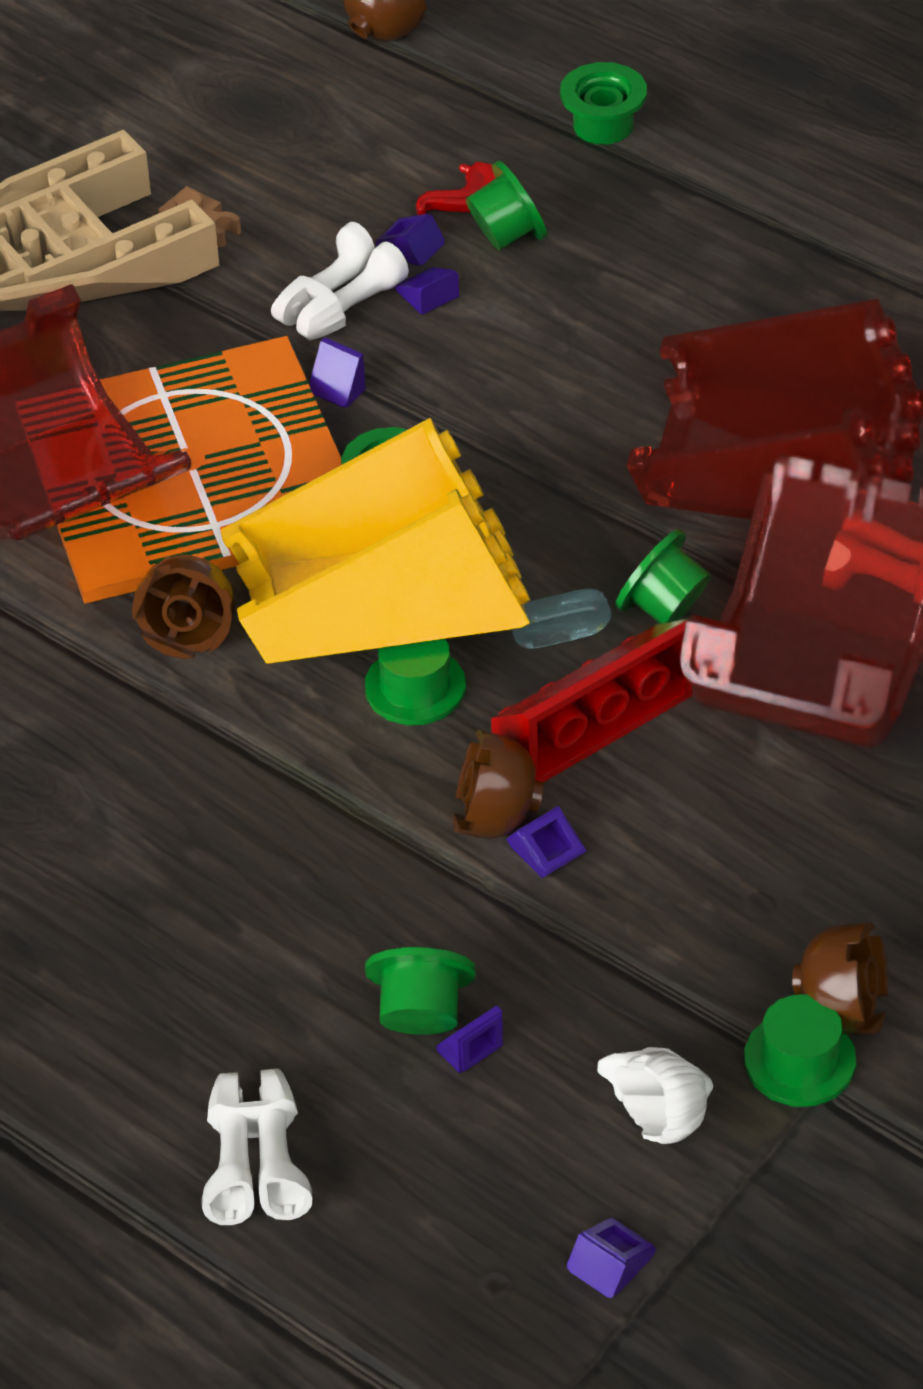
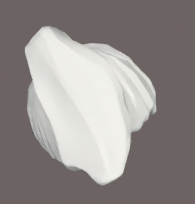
M647 1047L640 1051L607 1055L598 1061V1073L613 1084L616 1097L623 1102L635 1123L643 1128V1139L661 1144L676 1143L687 1138L701 1125L706 1112L707 1098L713 1089L712 1080L698 1067L689 1063L670 1049Z

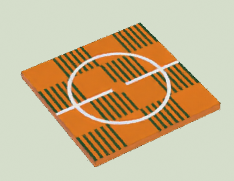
M288 336L14 400L20 424L84 604L135 592L150 568L171 556L187 554L205 558L221 570L238 566L239 562L231 549L227 548L222 541L220 532L222 528L342 465L341 456Z

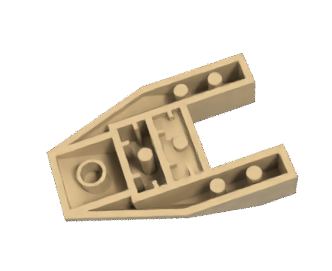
M124 129L6 178L0 183V311L43 310L186 281L220 266L215 222L191 199L112 233L98 218L99 216L151 195L146 151Z

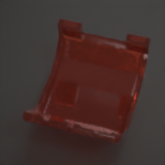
M73 284L29 300L25 321L0 331V541L22 540L182 474L191 468L192 462L186 451H150L107 395L90 362L78 324L77 315L81 299Z
M780 453L775 469H768L763 475L733 592L720 621L694 614L686 620L680 665L692 698L703 706L863 747H874L881 744L888 737L897 723L923 658V487H921L918 503L910 501L912 484L872 475L868 491L861 490L863 482L862 472L823 464L821 479L819 480L813 478L814 461Z

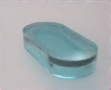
M587 588L525 603L524 608L530 623L522 628L511 629L516 643L521 647L529 649L541 648L598 633L610 621L611 609L604 594L596 589Z

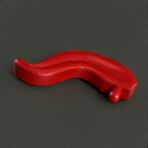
M475 162L473 166L461 164L459 170L465 173L466 186L458 190L425 192L416 201L417 215L426 214L429 210L470 212L465 198L496 179L492 170V164Z

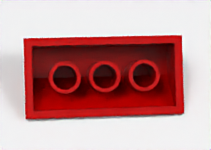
M690 619L657 624L637 636L627 638L618 647L598 658L588 660L581 668L556 682L546 684L540 691L521 702L504 708L498 715L491 718L492 733L515 740L527 749L535 763V780L544 783L693 696L696 624Z

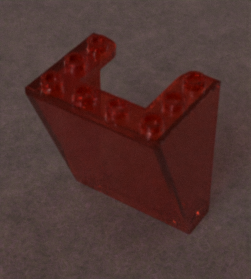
M879 299L671 335L663 338L659 353L662 359H670L677 377L665 379L663 385L672 404L660 447L651 449L649 446L631 449L626 465L647 505L834 532L842 531L849 510L854 508L867 512L876 521L898 532L900 518L905 516L907 510L905 498L907 485L913 481L914 477L912 464L914 452L920 448L921 443L919 429L921 419L923 418V390L916 388L912 378L910 358L908 354L901 353L897 343L895 323L891 317H886Z

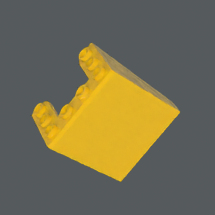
M431 417L220 530L223 543L227 548L231 549L239 562L236 570L250 594L251 601L237 608L239 621L266 664L517 629L530 623L524 604L531 601L521 581L522 575L512 557L514 556L513 551L504 536L506 532L494 509L490 508L484 511L477 500L484 494L471 469L462 473L455 459L461 457V453L450 432L445 430L439 433Z

